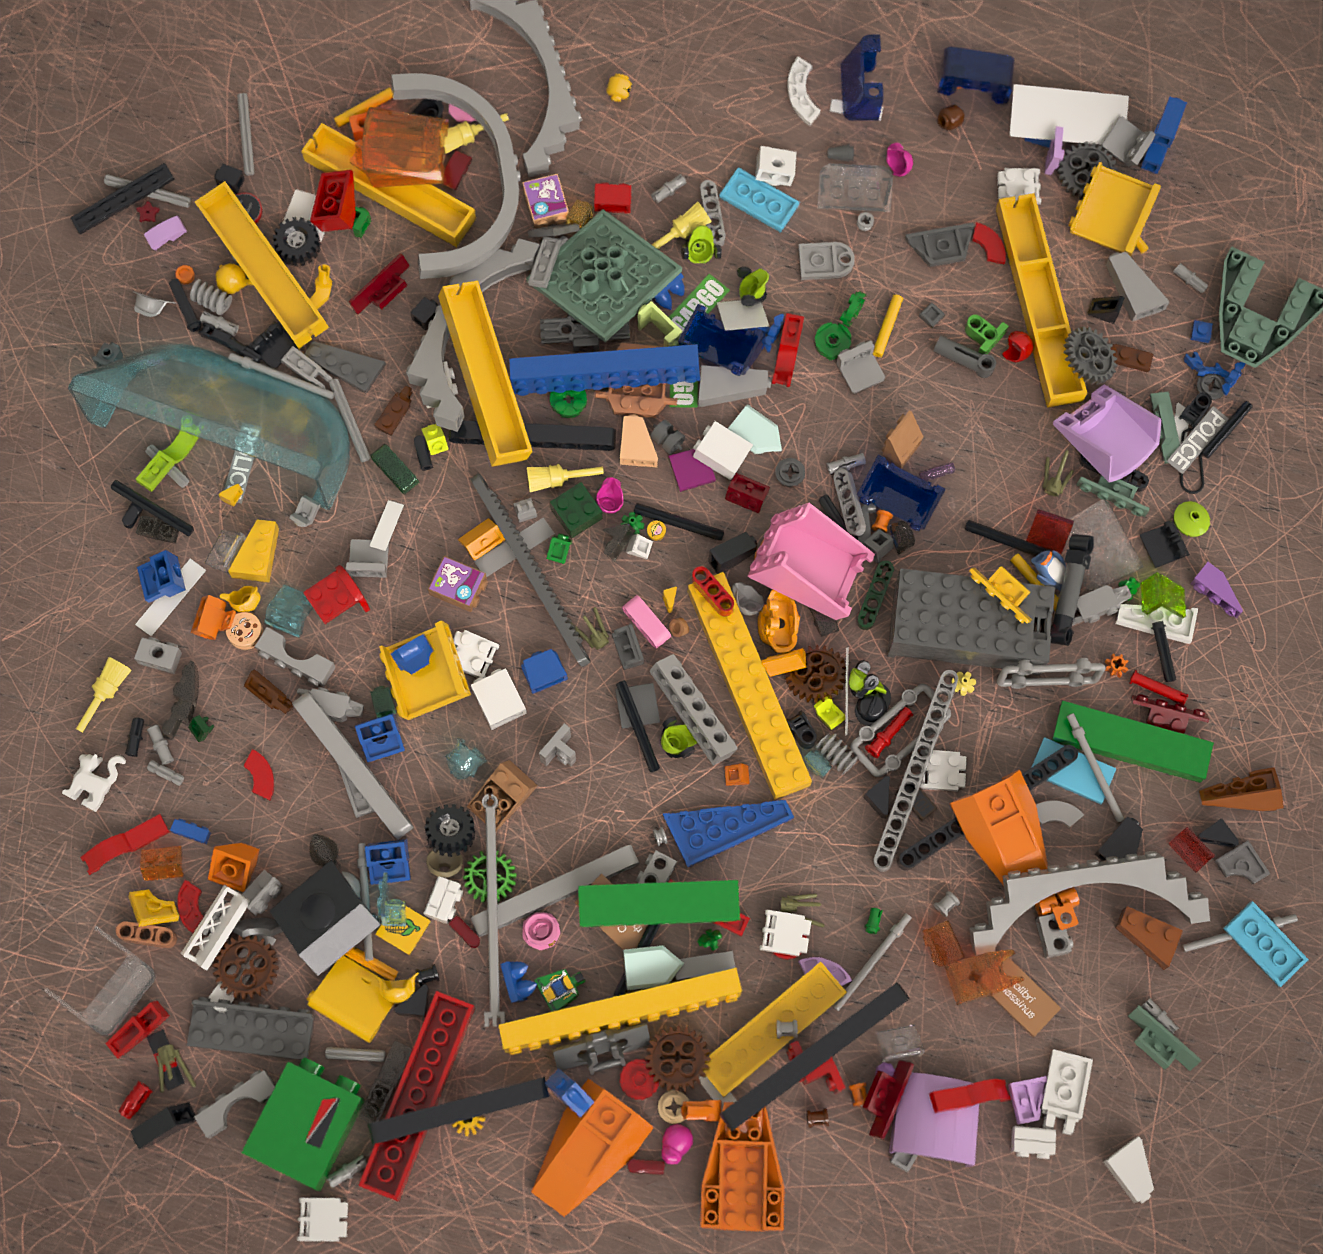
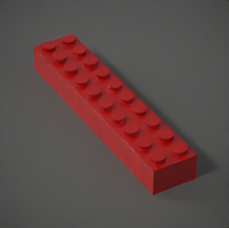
M436 991L385 1119L438 1105L473 1016L474 1005ZM427 1130L375 1144L359 1187L399 1202Z

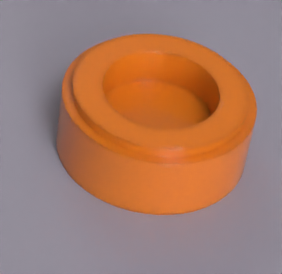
M182 265L177 268L175 276L181 284L186 285L194 280L195 273L190 266Z

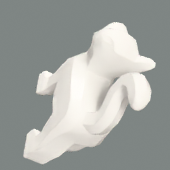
M90 754L80 755V768L75 773L69 790H63L62 794L76 800L83 790L89 792V797L84 799L81 804L96 812L103 803L105 794L109 792L111 785L118 776L115 764H125L126 760L124 757L118 755L112 757L108 761L107 766L110 776L102 778L92 772L99 766L103 758H97L98 755L96 754L94 756Z

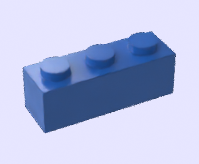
M180 818L178 820L174 819L170 829L172 833L207 845L211 835L208 828L203 826L201 828L197 827V824L191 822L190 824L185 823L186 821Z

